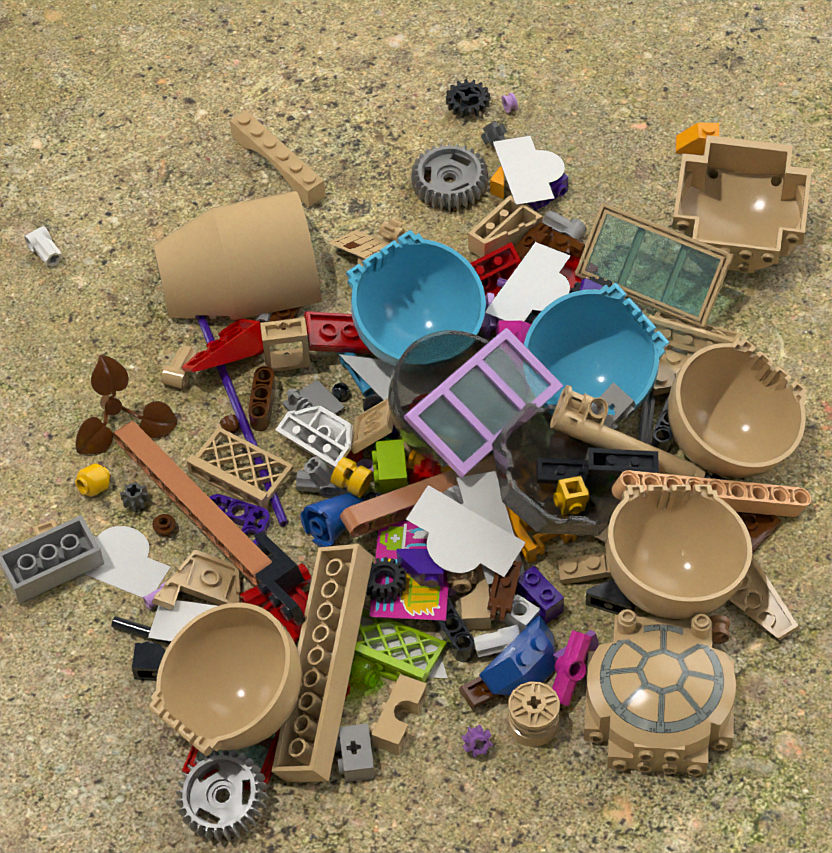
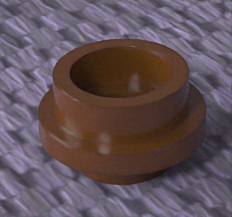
M161 514L153 520L152 526L158 535L169 536L174 531L176 523L171 515Z

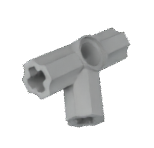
M318 456L310 458L305 463L304 470L297 471L296 490L320 492L321 495L327 498L348 493L347 487L341 489L331 484L330 480L335 468H329Z

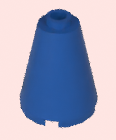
M348 492L307 505L300 514L306 534L311 533L315 538L312 541L320 547L333 545L346 530L345 525L340 519V514L346 508L364 502L363 497L359 498Z

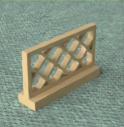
M659 310L654 316L650 315L648 317L656 327L655 333L660 331L670 342V346L691 352H697L713 344L733 343L736 339L741 340L742 336L741 333L709 324L703 329Z
M220 427L215 430L195 456L191 455L187 460L189 474L241 501L265 509L269 507L268 501L294 469L292 464ZM222 436L228 439L229 444L216 446L215 442ZM244 447L248 453L234 456L233 449ZM231 450V457L218 458L217 452ZM215 452L216 460L205 461L202 459L205 454ZM261 456L266 459V463L253 465L252 458ZM249 459V467L237 469L236 461ZM233 462L235 469L224 471L220 468V465ZM277 466L284 468L281 474L272 475L270 469ZM268 469L269 476L256 479L255 471ZM252 472V480L243 481L239 479V474ZM271 482L272 486L266 493L258 489L257 484Z

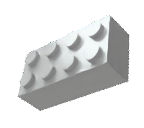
M82 515L0 552V569L19 604L104 565L101 549Z

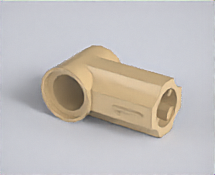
M186 345L179 347L171 364H167L164 367L161 382L184 389L189 380V372L183 371L182 366L197 352Z

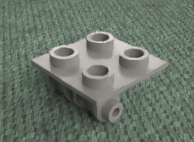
M315 380L300 391L293 388L289 389L287 392L288 399L282 403L288 411L322 406L330 412L337 414L345 408L318 380Z

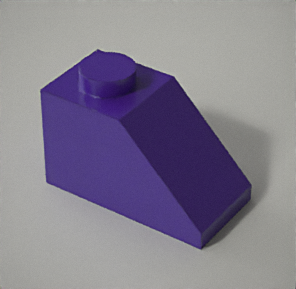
M397 549V563L400 562L405 572L420 586H444L445 569L433 561L428 549Z

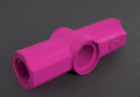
M574 630L571 632L564 655L560 656L555 663L557 675L552 687L557 693L560 704L566 706L570 704L577 681L581 680L586 674L584 661L593 638Z

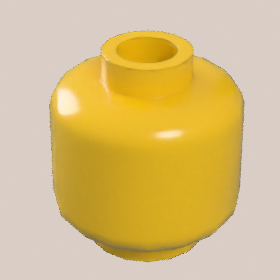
M93 463L78 471L75 480L76 487L81 494L93 497L108 489L110 473L107 468Z

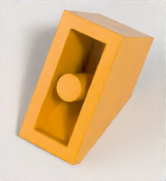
M698 122L676 135V154L704 155L707 135L719 137V123Z

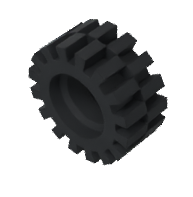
M383 557L384 561H380V558L375 559L376 563L372 562L366 595H370V599L373 601L377 598L378 603H381L382 599H385V603H390V598L396 601L397 595L401 597L403 591L406 590L404 567H402L400 562L396 563L393 558H391L390 562H388V557ZM382 575L393 577V581L386 585L375 582Z

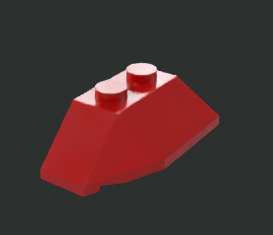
M512 242L470 263L482 282L485 297L487 293H494L495 299L502 287H497L498 278L508 280L521 263V260Z

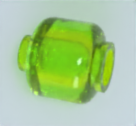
M354 657L348 681L349 686L364 692L374 688L380 679L378 666L364 657Z

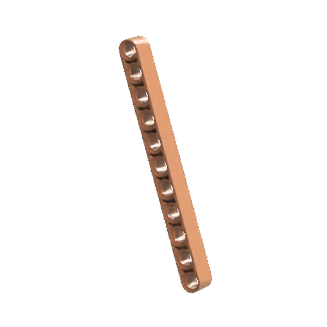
M130 421L113 432L114 439L126 454L255 586L258 585L255 574L271 564L272 561L134 421Z

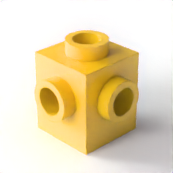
M578 476L559 480L556 493L553 495L556 507L560 508L562 515L578 514L585 511L586 503L589 501V492L584 485L582 477Z

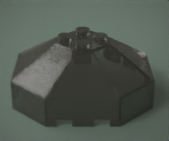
M527 403L501 430L492 443L502 502L538 533L600 536L609 526L614 510L622 501L617 499L612 493V486L620 475L611 474L606 486L585 485L589 492V501L586 503L585 511L578 514L562 515L560 508L556 507L553 497L558 484L537 483V458L584 460L588 448L597 447L550 428L551 419L557 405L549 404L547 408L537 407L536 403Z

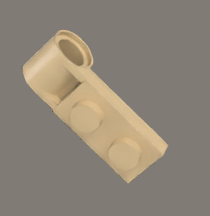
M604 552L558 560L560 582L562 585L605 577L613 579L608 567L606 553Z

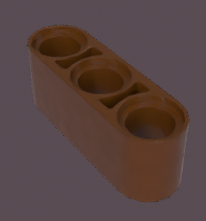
M269 366L258 367L254 372L248 413L250 426L256 431L266 430L270 425L276 386L274 371Z

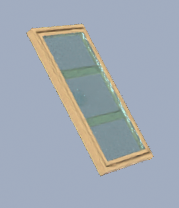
M602 202L575 271V276L582 279H590V277L599 279V277H602L605 281L610 280L612 285L617 283L627 294L626 297L704 329L734 254Z

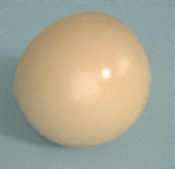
M743 338L741 341L736 339L733 343L713 344L695 352L687 359L677 373L668 397L670 428L684 454L706 471L729 478H745L760 475L781 464L800 443L806 422L804 401L808 397L804 394L808 390L796 380L790 386L788 381L791 379V376L778 365L774 368L772 366L774 362L761 351L756 355L752 354L756 347L746 338Z
M690 484L670 485L669 489L667 485H647L646 492L644 485H626V491H623L622 501L611 516L606 535V559L610 573L618 588L626 598L640 609L667 619H692L698 614L706 615L724 605L741 586L752 559V543L746 525L736 511L718 497L717 490H712L711 484H694L693 492H691Z
M229 603L213 607L188 622L169 644L159 666L156 691L151 696L153 701L150 703L149 709L205 756L210 755L213 750L216 752L218 750H239L258 744L273 735L286 722L297 703L302 682V668L298 649L290 633L281 622L261 607L248 603Z

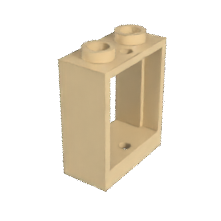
M305 317L260 323L266 366L272 368L274 372L311 367ZM302 341L303 348L270 352L269 345Z

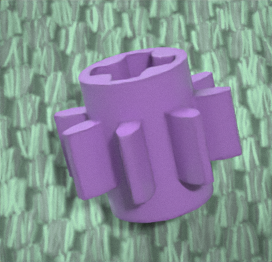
M478 725L477 728L468 727L466 735L461 736L465 742L463 748L466 752L471 750L474 757L477 754L486 755L488 748L493 746L491 740H489L492 735L489 730L483 732L481 725Z

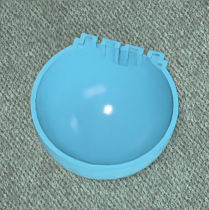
M409 230L397 238L399 244L395 240L380 249L379 252L362 261L363 267L358 264L348 270L346 275L349 278L347 284L352 289V319L356 331L365 346L375 356L389 365L405 370L424 371L449 364L470 347L480 331L484 320L486 301L484 288L477 272L460 253L444 244L423 239L419 233L415 235Z
M617 283L610 287L605 285L600 290H581L566 294L546 306L530 326L524 346L563 385L543 405L551 414H554L559 397L566 385L572 386V391L581 395L587 394L594 398H599L614 382L634 400L636 405L633 408L635 410L643 404L651 393L657 380L660 358L666 354L664 348L670 342L660 331L655 333V325L630 298L624 299L627 294ZM522 361L527 384L535 398H537L548 386ZM608 408L607 414L615 415L614 409L610 410Z

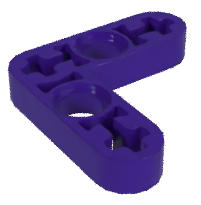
M214 494L209 497L216 505L221 503V506L218 507L235 524L243 526L241 530L246 535L250 533L256 535L261 531L266 533L270 525V515L267 509L221 494ZM238 508L245 511L241 516H235L232 512ZM260 516H262L263 519H260L259 522H258V524H257V525H258V528L255 527V526H256V519H259ZM256 539L252 541L256 546L258 545Z

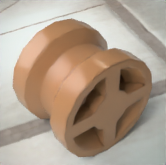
M722 615L710 616L709 618L712 621V643L720 644L727 642L730 638V633L727 630L730 627L729 618Z

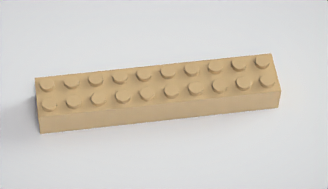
M359 544L318 547L304 614L306 621L302 624L297 648L302 668L300 693L291 715L281 726L272 772L286 782L329 781L373 556Z

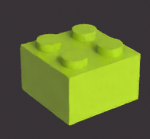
M404 440L376 441V451H372L375 492L383 495L406 487L407 474Z

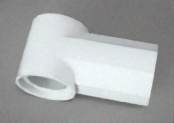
M44 226L24 236L29 249L33 253L36 252L46 266L53 267L59 264L62 254L52 242V238Z
M514 625L498 629V632L474 637L478 658L502 652L520 634L519 626Z

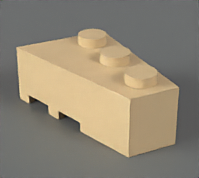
M509 195L468 233V250L479 257H483L510 242L515 246L531 228H536L542 222L543 216L524 204L516 205L514 198Z

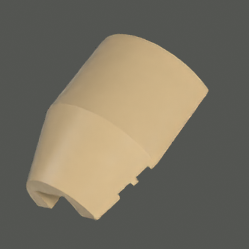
M297 191L212 207L153 244L169 318H196V315H209L210 319H216V316H230L231 320H238L322 302L310 233Z

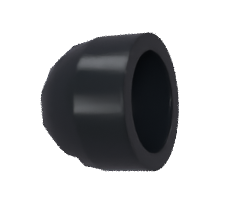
M340 382L332 388V395L339 402H345L350 397V389L345 383Z

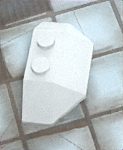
M322 406L288 411L276 428L277 432L314 457L318 456L325 464L332 468H335L341 458L346 457L351 450L353 425Z

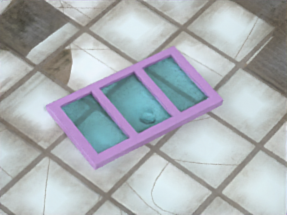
M505 328L404 415V419L462 478L553 397L563 385L509 329Z

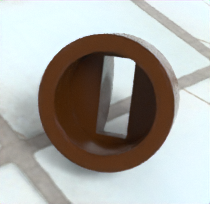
M230 414L220 420L222 429L232 434L238 431L239 421L236 415Z

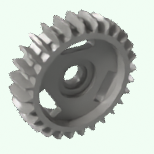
M450 142L448 146H443L441 143L439 148L433 145L431 151L426 149L425 154L420 153L419 158L415 159V164L412 165L411 171L412 187L415 195H419L420 201L425 200L426 205L432 203L433 208L440 206V210H442L444 207H448L449 211L451 207H456L459 210V206L462 205L467 208V203L474 205L475 199L480 200V195H483L487 188V164H485L484 158H480L478 152L474 154L473 148L467 150L466 145L462 148L459 147L458 143L456 146H451ZM428 170H431V183H427L424 179V175ZM448 177L455 179L452 183L445 182L444 180Z
M213 750V756L204 755V760L202 761L196 757L197 765L195 767L188 764L189 774L182 772L186 779L185 782L178 781V785L183 790L176 791V795L181 798L176 801V804L180 807L178 812L183 816V822L189 825L188 827L191 831H196L200 837L205 835L210 841L214 836L217 841L221 842L223 835L230 841L231 833L240 838L239 830L243 829L249 832L247 827L249 823L256 826L253 818L255 816L262 817L258 809L266 808V805L261 801L268 798V795L263 792L268 789L266 783L263 782L265 776L260 773V767L255 765L251 758L247 759L244 753L238 756L236 750H232L230 755L227 750H222L221 755ZM216 768H221L220 771L200 783V780L207 773ZM250 781V798L248 803L244 804V782ZM221 791H229L230 797L226 802L220 803L217 801V796ZM202 809L220 820L218 824H212L197 815Z

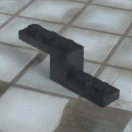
M588 448L584 460L537 458L536 461L537 483L558 484L559 480L581 476L584 485L606 486L611 474L621 475L622 472L628 470L659 473L658 451Z
M261 531L254 536L258 543L257 547L272 563L255 574L259 583L256 587L263 597L268 596L270 603L275 609L280 608L282 615L287 621L292 620L299 626L306 620L299 605L287 593L305 580L298 565Z

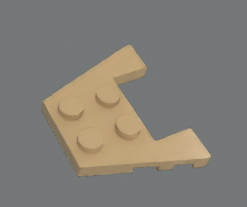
M194 550L178 568L176 573L164 584L163 588L156 593L152 603L172 610L179 591L217 605L239 603V569L233 563Z

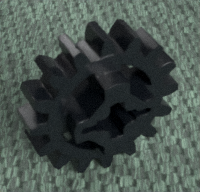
M467 79L464 80V83L457 81V86L450 85V90L446 91L448 110H453V115L460 113L461 118L465 115L471 118L472 114L478 117L480 111L485 113L486 107H489L490 93H488V88L483 87L482 82L475 84L474 79L471 83Z

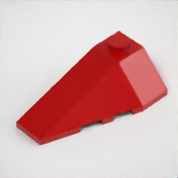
M248 319L234 321L218 333L219 339L206 344L208 348L206 351L196 353L182 366L183 371L194 373L262 354L264 348L260 321Z

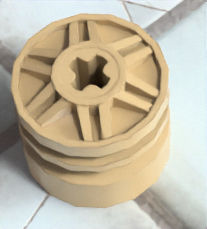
M527 682L519 685L511 693L508 704V728L511 736L517 742L526 746L538 747L547 744L555 737L559 728L560 700L557 693L550 686L541 682Z

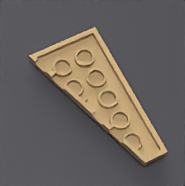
M752 554L751 564L746 577L729 601L780 641L800 627Z

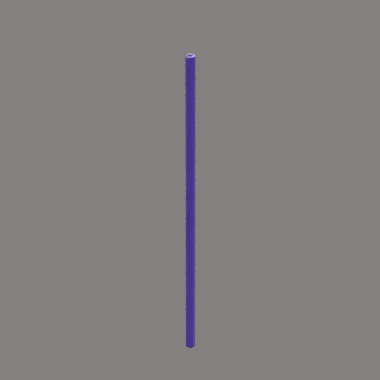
M196 315L206 343L215 341L205 315ZM225 364L216 366L245 440L257 446ZM261 456L253 458L255 465L264 463ZM267 469L258 470L260 478L269 476ZM271 482L263 483L267 492L272 486ZM275 492L270 502L279 525L286 526L288 520Z

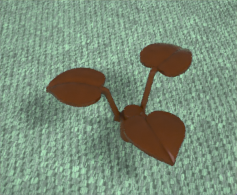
M100 355L91 375V386L96 393L103 396L100 400V406L104 410L102 412L104 421L102 423L99 418L90 417L81 424L75 441L76 452L78 454H99L106 451L113 442V432L109 427H106L108 415H117L121 410L141 419L139 427L150 438H159L167 435L176 427L178 420L172 409L161 401L148 403L143 409V415L124 407L115 396L116 391L126 389L129 382L128 373L115 359L106 355Z

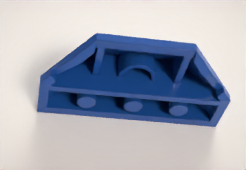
M537 616L479 674L492 694L510 696L513 690L521 684L527 682L543 683L555 670L553 654L556 653L554 635L541 616Z

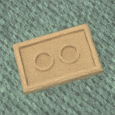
M393 396L355 417L351 450L354 454L392 432L397 404Z

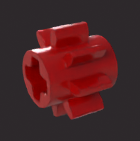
M433 459L421 460L420 465L415 464L414 480L420 482L442 474V471H440L441 465H438Z

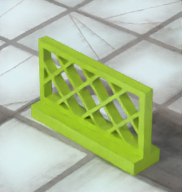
M363 608L361 619L364 616L371 619L374 624L362 627L360 623L358 634H361L363 641L356 642L352 664L395 682L401 674L426 683V679L445 650L447 642L390 618L369 617L370 610ZM381 628H393L395 633L383 635ZM377 630L379 637L367 639L365 632ZM410 635L415 637L416 642L405 644L402 637ZM398 638L400 646L388 648L386 641ZM382 642L384 650L377 651L372 649L370 645ZM430 644L438 647L436 651L426 653L424 646ZM419 647L422 654L410 657L408 650ZM403 651L406 658L399 660L392 657L391 654ZM425 660L427 666L423 670L414 666L413 663Z

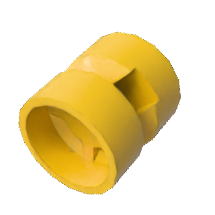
M343 457L336 465L330 482L341 489L347 487L349 493L361 498L367 491L374 473L364 466L357 467L356 462Z

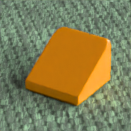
M501 166L490 179V194L503 199L504 171Z

